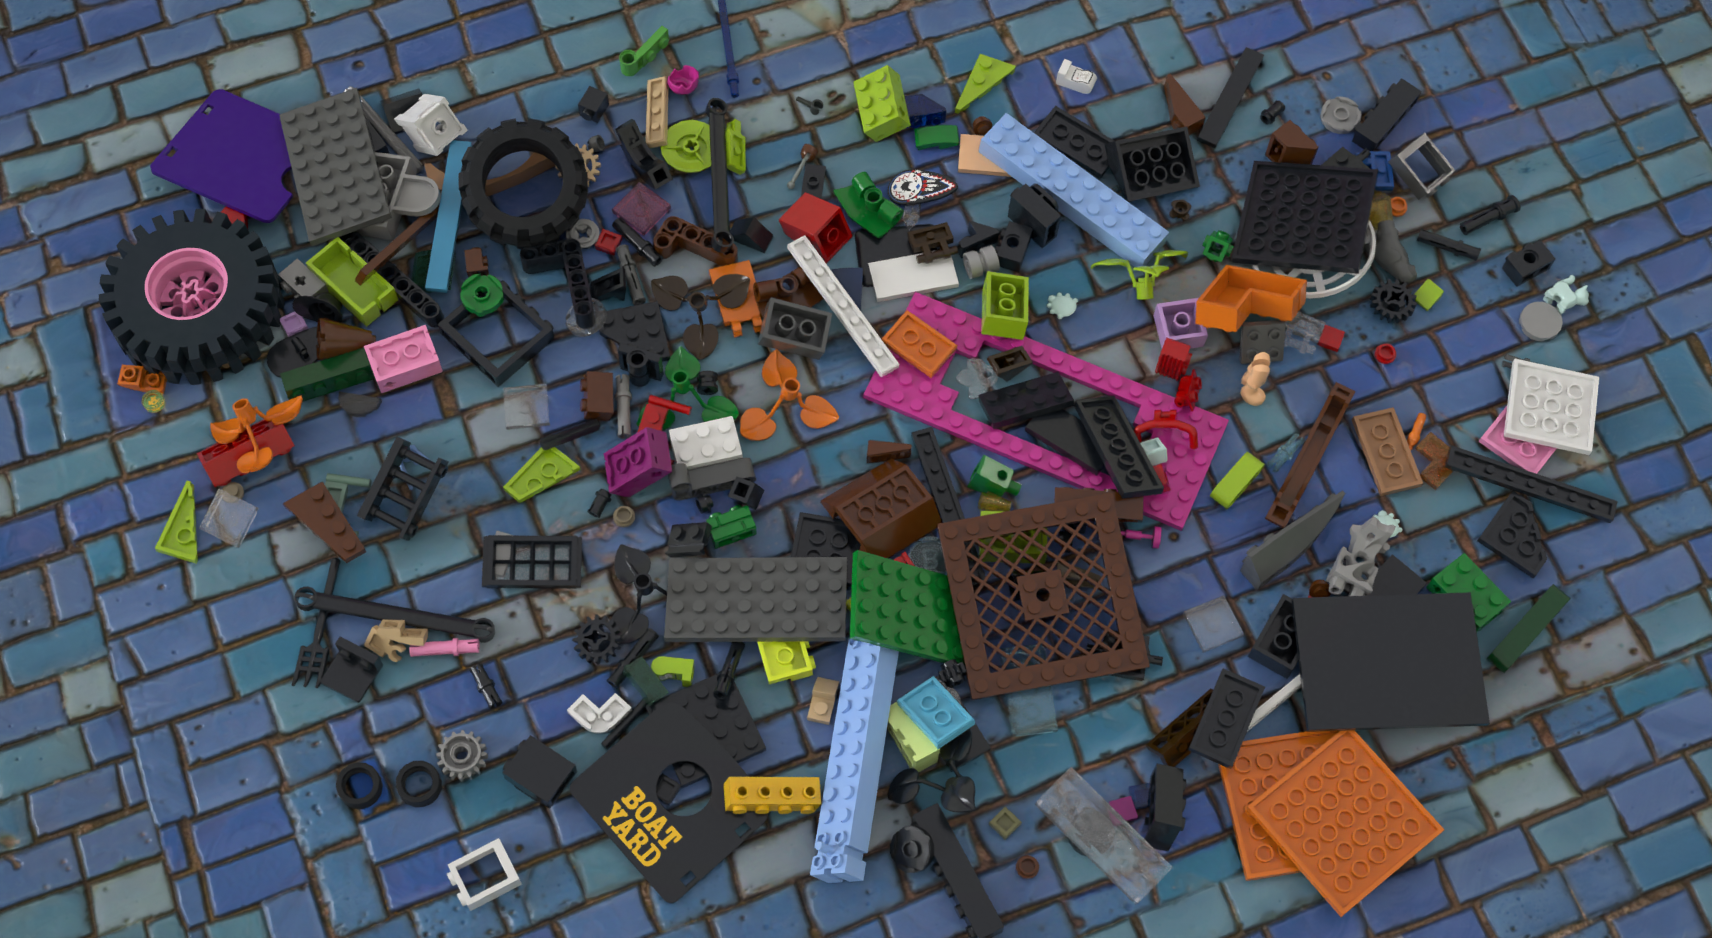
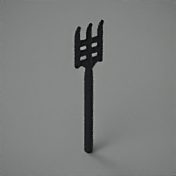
M336 557L331 560L324 589L326 594L333 595L340 565V559ZM319 610L313 643L307 647H300L292 686H295L300 672H307L303 687H307L312 673H318L315 688H319L321 685L320 680L325 673L330 649L327 647L322 648L320 642L329 611ZM305 652H306V653H311V656H310V657H304ZM317 653L323 654L322 658H316ZM303 662H309L308 667L302 666ZM321 663L320 668L314 667V664Z

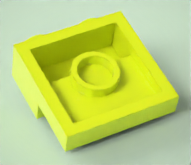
M809 641L757 642L769 684L788 679L795 681L813 676V669L816 668L813 655L808 656L807 648H810Z

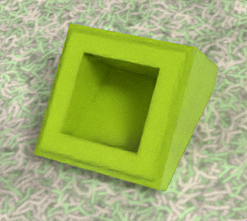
M1427 279L1414 294L1417 296L1415 302L1428 311L1441 299L1444 291L1433 281Z

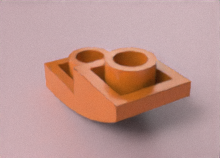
M122 364L117 384L118 386L141 392L164 394L167 379L162 371H159L158 374H149L143 366Z

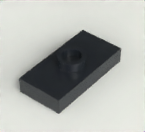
M805 165L801 196L806 192L822 199L826 166Z

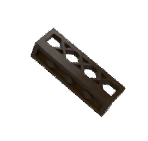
M1210 688L1146 744L1148 750L1160 757L1163 765L1175 767L1191 753L1188 750L1213 689ZM1200 713L1197 717L1190 718L1193 714ZM1184 727L1180 732L1173 733L1177 728ZM1167 741L1161 748L1157 747L1161 742Z

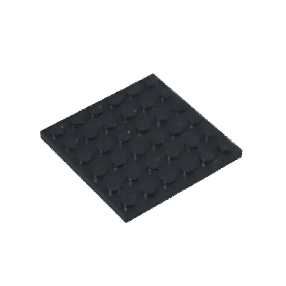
M1254 161L1232 254V263L1359 274L1378 179V169Z

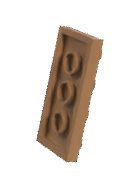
M1394 407L1353 416L1352 423L1380 496L1421 487L1423 481Z

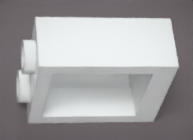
M499 838L448 864L451 872L447 873V876L452 886L458 885L461 892L457 896L462 906L467 905L470 911L522 885ZM495 852L508 878L470 898L458 870Z

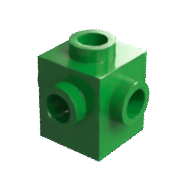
M1213 231L1210 236H1206L1202 246L1205 247L1203 255L1214 262L1219 261L1222 263L1224 258L1230 257L1234 246L1231 245L1233 238H1230V235L1224 231ZM1216 243L1223 245V247H1218Z

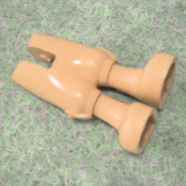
M1260 352L1254 357L1252 363L1247 367V372L1244 373L1241 379V384L1245 386L1241 388L1240 394L1243 400L1252 406L1261 405L1266 398L1265 392L1260 388L1265 384L1270 372V356L1265 352Z

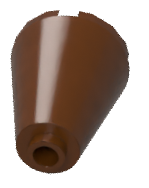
M326 318L318 319L316 338H318V345H316L317 360H325L376 342V335H372L370 330Z

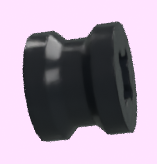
M714 371L699 372L697 374V381L699 382L697 392L701 395L716 394L718 392V385L716 384L718 374Z

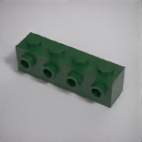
M364 347L280 373L288 399H294L301 395L303 398L302 402L375 379Z

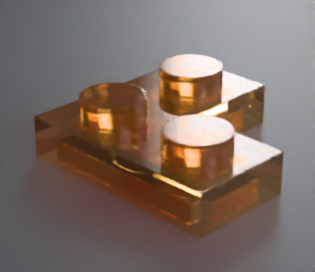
M1430 432L1415 449L1431 461L1421 472L1420 476L1423 481L1436 491L1454 471L1444 467L1450 447Z

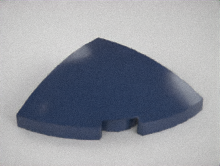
M863 268L831 269L832 273L861 311Z

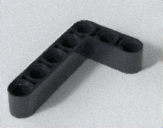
M570 238L521 249L520 259L525 273L535 274L562 268L566 269L577 326L582 329L594 326V309L579 241Z

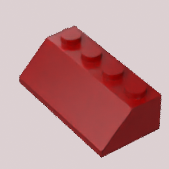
M263 419L250 426L259 450L269 447L273 452V457L285 455L295 446L283 424L275 425L272 420L266 421ZM245 429L235 441L226 444L216 443L197 453L214 487L218 485L224 486L230 483L232 478L248 474L238 470L237 461L242 455L254 451V446L247 429Z

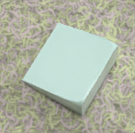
M1158 437L1140 443L1152 466L1167 462V448Z

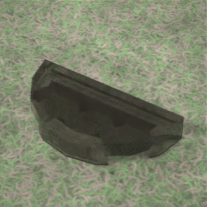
M339 391L338 399L341 407L348 415L354 417H366L367 414L379 409L382 403L381 398Z

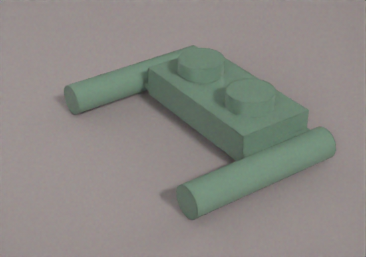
M327 473L325 486L343 513L348 485L370 488L372 480ZM354 531L357 537H359V531Z

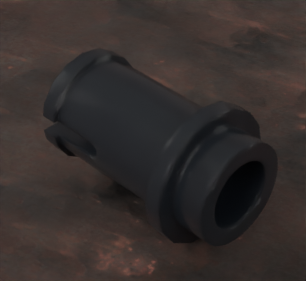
M1276 100L1268 109H1264L1261 112V121L1265 124H1272L1275 118L1285 110V105L1280 100Z
M604 489L596 491V497L587 511L596 518L601 517L608 502H611L610 497L612 494Z

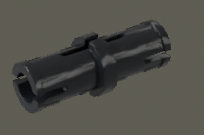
M482 663L477 664V669L474 665L469 671L478 685V692L483 694L489 709H495L494 704L499 707L503 702L494 688V681L489 678Z

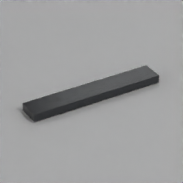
M1245 48L1203 126L1197 141L1216 148L1264 57L1263 54L1250 48Z

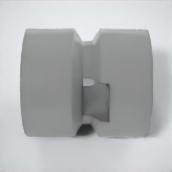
M992 245L980 248L979 253L977 251H970L963 254L964 267L970 279L983 276V273L987 274V271L997 272L1000 270L999 259Z

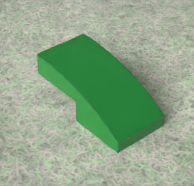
M936 125L914 129L918 150L938 146L941 150L960 145L957 125Z

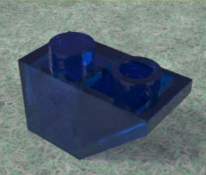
M923 94L904 96L911 124L909 127L918 128L924 125L945 123L947 111L942 105Z

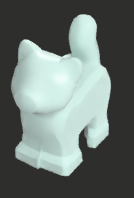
M1570 275L1569 278L1558 281L1553 288L1548 289L1544 294L1543 300L1548 304H1552V301L1555 300L1558 303L1555 308L1562 315L1567 309L1575 305L1585 306L1588 304V285L1573 292L1569 285L1574 283L1575 277Z

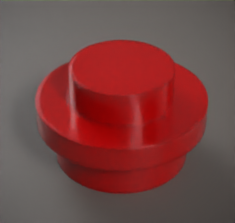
M1390 344L1379 345L1375 350L1376 360L1382 364L1392 363L1396 358L1395 348Z

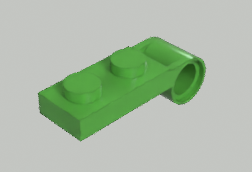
M661 26L636 52L633 50L622 51L619 55L622 74L633 76L648 62H652L656 54L661 49L666 48L669 43L668 29Z

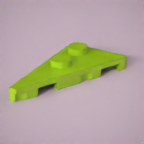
M979 54L956 105L955 113L959 114L961 111H965L970 107V103L990 92L994 86L1002 82L1003 78L1009 74L1012 75L1015 72L1016 66Z
M186 481L156 544L155 550L159 553L197 564L194 485L191 481Z

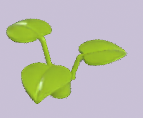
M1163 250L1153 253V256H1156L1154 265L1133 268V270L1145 272V277L1138 278V282H1136L1129 260L1118 258L1105 259L1092 264L1091 269L1098 265L1125 266L1130 274L1133 287H1136L1137 299H1153L1155 277L1169 270V266L1159 265L1160 259L1176 255L1186 259L1188 252L1182 250Z

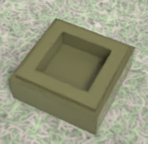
M1006 807L989 822V825L1004 840L1022 824Z

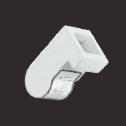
M1064 59L1057 74L1056 84L1080 93L1089 94L1097 80L1096 74L1092 71L1082 70L1071 65L1072 61Z

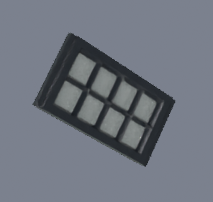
M484 536L482 587L581 588L582 537ZM496 544H511L510 560H496ZM496 564H508L503 577L495 574Z

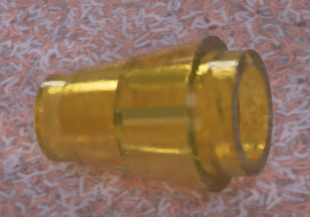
M989 491L987 493L981 492L978 509L982 511L1006 512L1010 511L1012 502Z

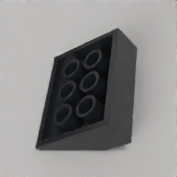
M1187 126L1105 144L1108 164L1125 200L1128 202L1200 187Z

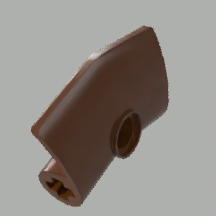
M800 266L782 278L756 282L753 285L754 296L762 319L766 304L771 297L810 308L824 299ZM783 283H787L790 290H786L783 287Z

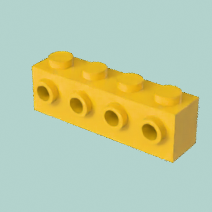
M728 777L724 783L725 811H733L734 814H743L747 811H755L757 814H766L770 811H778L779 814H789L792 811H800L801 814L814 813L821 805L819 777Z

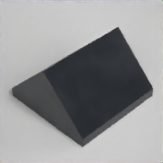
M419 88L380 101L389 126L395 134L405 132V130L396 123L394 118L399 114H404L419 101V98L423 95Z

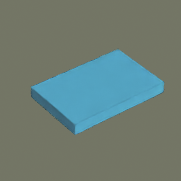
M934 676L897 700L898 706L937 749L975 725V720Z

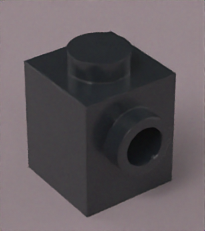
M589 86L578 103L580 116L587 121L592 120L598 123L609 106L608 93Z
M736 477L728 497L738 504L747 505L749 508L756 510L765 490L754 482Z

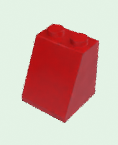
M806 192L779 219L783 231L788 237L795 241L805 235L826 264L853 236L839 206Z

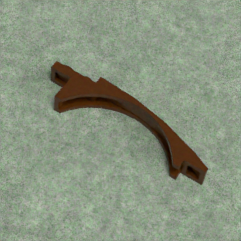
M1335 383L1267 513L1266 520L1282 528L1286 527L1356 391L1340 383Z

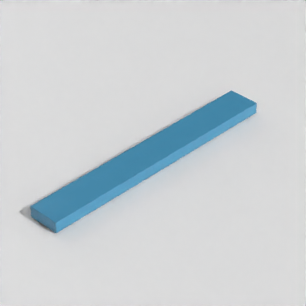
M453 140L450 142L425 285L426 291L447 293L462 209L459 173L462 168L461 160L467 148L472 147V143L469 141Z

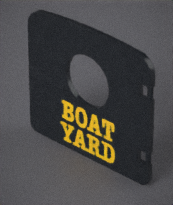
M665 703L659 706L570 784L572 796L662 899L670 904L682 898L693 886L759 829L768 817V813L757 814L755 811H747L743 814L725 811V781L728 777H748V775L716 738L685 708L676 703ZM674 763H695L706 771L711 780L712 794L710 800L700 812L694 815H674L668 812L658 800L656 786L659 776L668 766ZM745 822L749 829L739 837L735 830ZM691 871L695 878L685 886L680 879Z

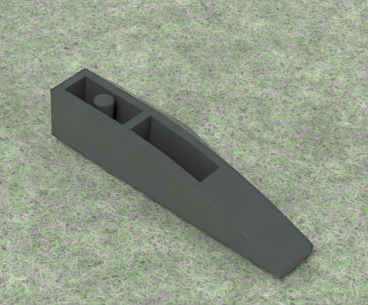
M1343 490L1338 494H1331L1325 499L1324 503L1316 505L1307 514L1298 518L1278 533L1269 534L1263 540V544L1259 547L1254 545L1246 552L1247 556L1242 561L1243 565L1240 572L1256 590H1259L1289 568L1318 539L1346 493Z

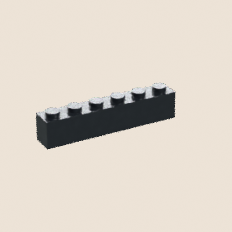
M936 803L914 814L912 817L913 823L910 825L925 829L932 837L934 843L933 870L938 878L942 877L945 883L943 888L948 898L952 897L956 903L954 909L960 919L964 918L967 924L965 929L969 938H992L1002 933L1004 925L939 804Z

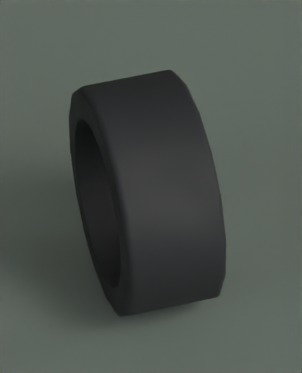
M412 761L400 769L396 777V789L401 799L407 805L425 807L432 804L439 797L442 790V780L437 769L431 763ZM417 771L428 773L433 780L431 790L421 797L411 796L405 788L407 778Z
M356 762L349 764L341 770L337 777V794L345 805L353 809H364L372 806L382 794L383 784L381 777L375 768L367 763ZM365 773L373 781L371 792L359 799L350 797L345 788L348 779L355 774Z

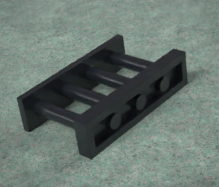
M396 437L357 516L371 522L373 518H378L402 530L399 538L409 541L417 533V525L440 479L446 475L449 461L438 457L435 463L411 451V442ZM407 458L431 470L426 483L400 470L403 459ZM398 478L421 490L417 501L414 502L390 490L389 486L392 480ZM388 498L412 510L407 521L404 522L380 510L379 506L382 500Z

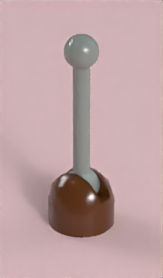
M804 144L800 154L803 160L792 180L787 183L789 189L795 187V181L806 161L809 162L816 158L818 150L814 146Z

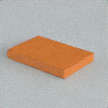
M908 310L881 339L890 350L930 378L937 373L957 350L958 346Z

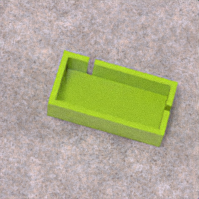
M337 237L306 262V266L326 284L328 292L336 297L346 309L367 327L381 315L380 310L385 312L398 301L395 288L377 272L361 286L355 282L359 271L367 263Z

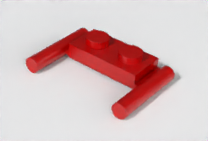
M650 395L638 432L646 427L662 431L669 409L690 415L692 407ZM671 460V466L674 465L675 460Z

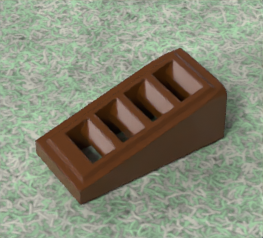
M868 440L866 463L910 458L912 445Z

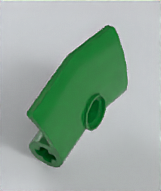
M860 172L852 179V185L833 190L848 217L877 238L885 235L903 216L904 210L883 197L882 191L876 188L867 172Z

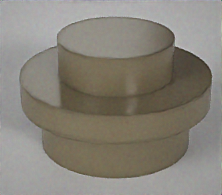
M230 482L222 488L221 495L228 503H238L244 496V489L241 484Z
M620 506L614 511L613 520L619 527H629L635 521V513L628 506Z

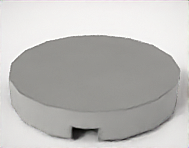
M1340 96L1325 102L1321 109L1320 118L1322 124L1331 132L1348 134L1361 121L1362 114L1356 102Z
M1545 302L1528 304L1522 310L1519 317V324H1521L1523 333L1530 339L1539 342L1554 339L1560 332L1563 324L1559 311L1551 304Z

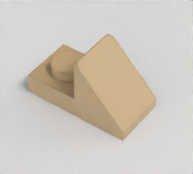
M817 677L812 691V700L807 720L830 725L839 681Z

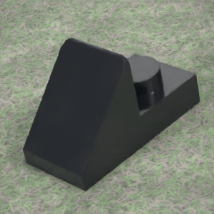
M969 221L968 232L970 236H966L959 241L958 254L962 259L963 254L966 252L979 251L980 248L998 243V229Z
M622 267L591 281L592 301L598 303L612 296L622 301L625 300V268Z

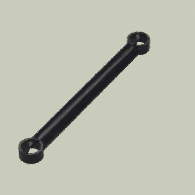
M712 98L705 109L709 117L714 220V236L711 240V245L717 252L726 253L734 243V238L730 233L724 117L728 107L722 99ZM717 107H719L722 110V112H716ZM723 238L727 240L729 245H722Z
M309 586L299 588L294 596L297 607L303 611L318 609L380 621L405 620V625L470 636L479 639L481 643L489 642L495 635L494 624L487 618L472 620L316 592ZM299 597L311 599L313 602L308 605H302L298 600ZM483 629L491 633L488 636L480 637L475 633V630Z

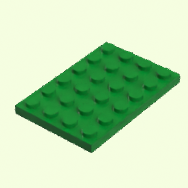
M860 550L853 552L850 639L941 663L956 659L958 664L960 662L964 664L947 575Z

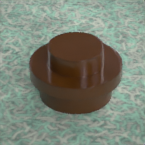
M984 116L976 118L972 127L974 134L986 135L992 128V122Z
M1315 580L1309 588V595L1312 597H1329L1331 595L1329 584L1325 580Z
M1022 856L1016 863V871L1020 877L1032 879L1039 872V863L1032 856Z

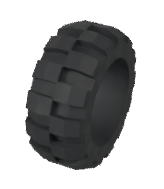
M516 118L501 121V125L492 130L488 127L476 137L477 141L472 147L467 148L461 160L462 168L459 173V191L463 206L471 222L480 232L483 231L490 237V240L503 246L509 244L517 246V249H523L524 247L557 241L560 239V235L574 227L579 220L582 209L586 205L588 175L584 159L578 147L570 142L568 135L557 127L550 128L546 126L545 121L529 118L528 122H517ZM530 151L541 154L557 166L563 177L562 189L557 200L551 207L538 215L530 217L508 215L497 209L485 194L486 180L492 167L501 158L511 153Z

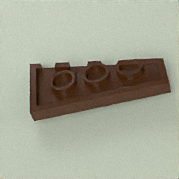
M323 482L283 503L289 512L291 511L301 523L312 530L318 538L323 540L346 563L366 553L364 546Z

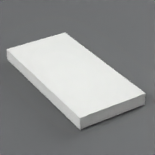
M920 253L868 263L877 302L913 296L915 292L924 294L959 287L952 257L948 259H935L932 263L928 264L925 262L918 264L916 256L923 254Z

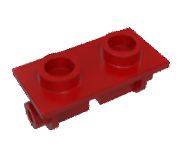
M1195 369L1192 370L1191 375H1185L1181 378L1174 400L1177 407L1189 406L1191 412L1194 410L1195 403L1198 402L1199 390L1202 389L1201 378L1197 377Z

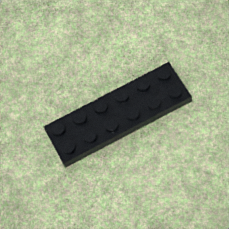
M1106 396L1076 400L1074 407L1121 498L1162 494L1164 486L1116 397Z

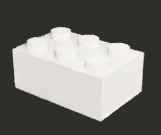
M733 416L669 430L675 463L686 464L688 470L743 458Z

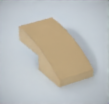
M382 620L377 628L378 633L382 636L408 645L424 646L428 639V629L405 628V620Z

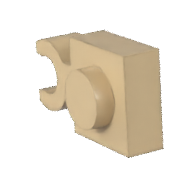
M378 625L373 626L364 646L381 657L388 654V657L393 662L400 661L402 657L396 654V650L402 653L406 650V647L401 643H393V640L378 633Z

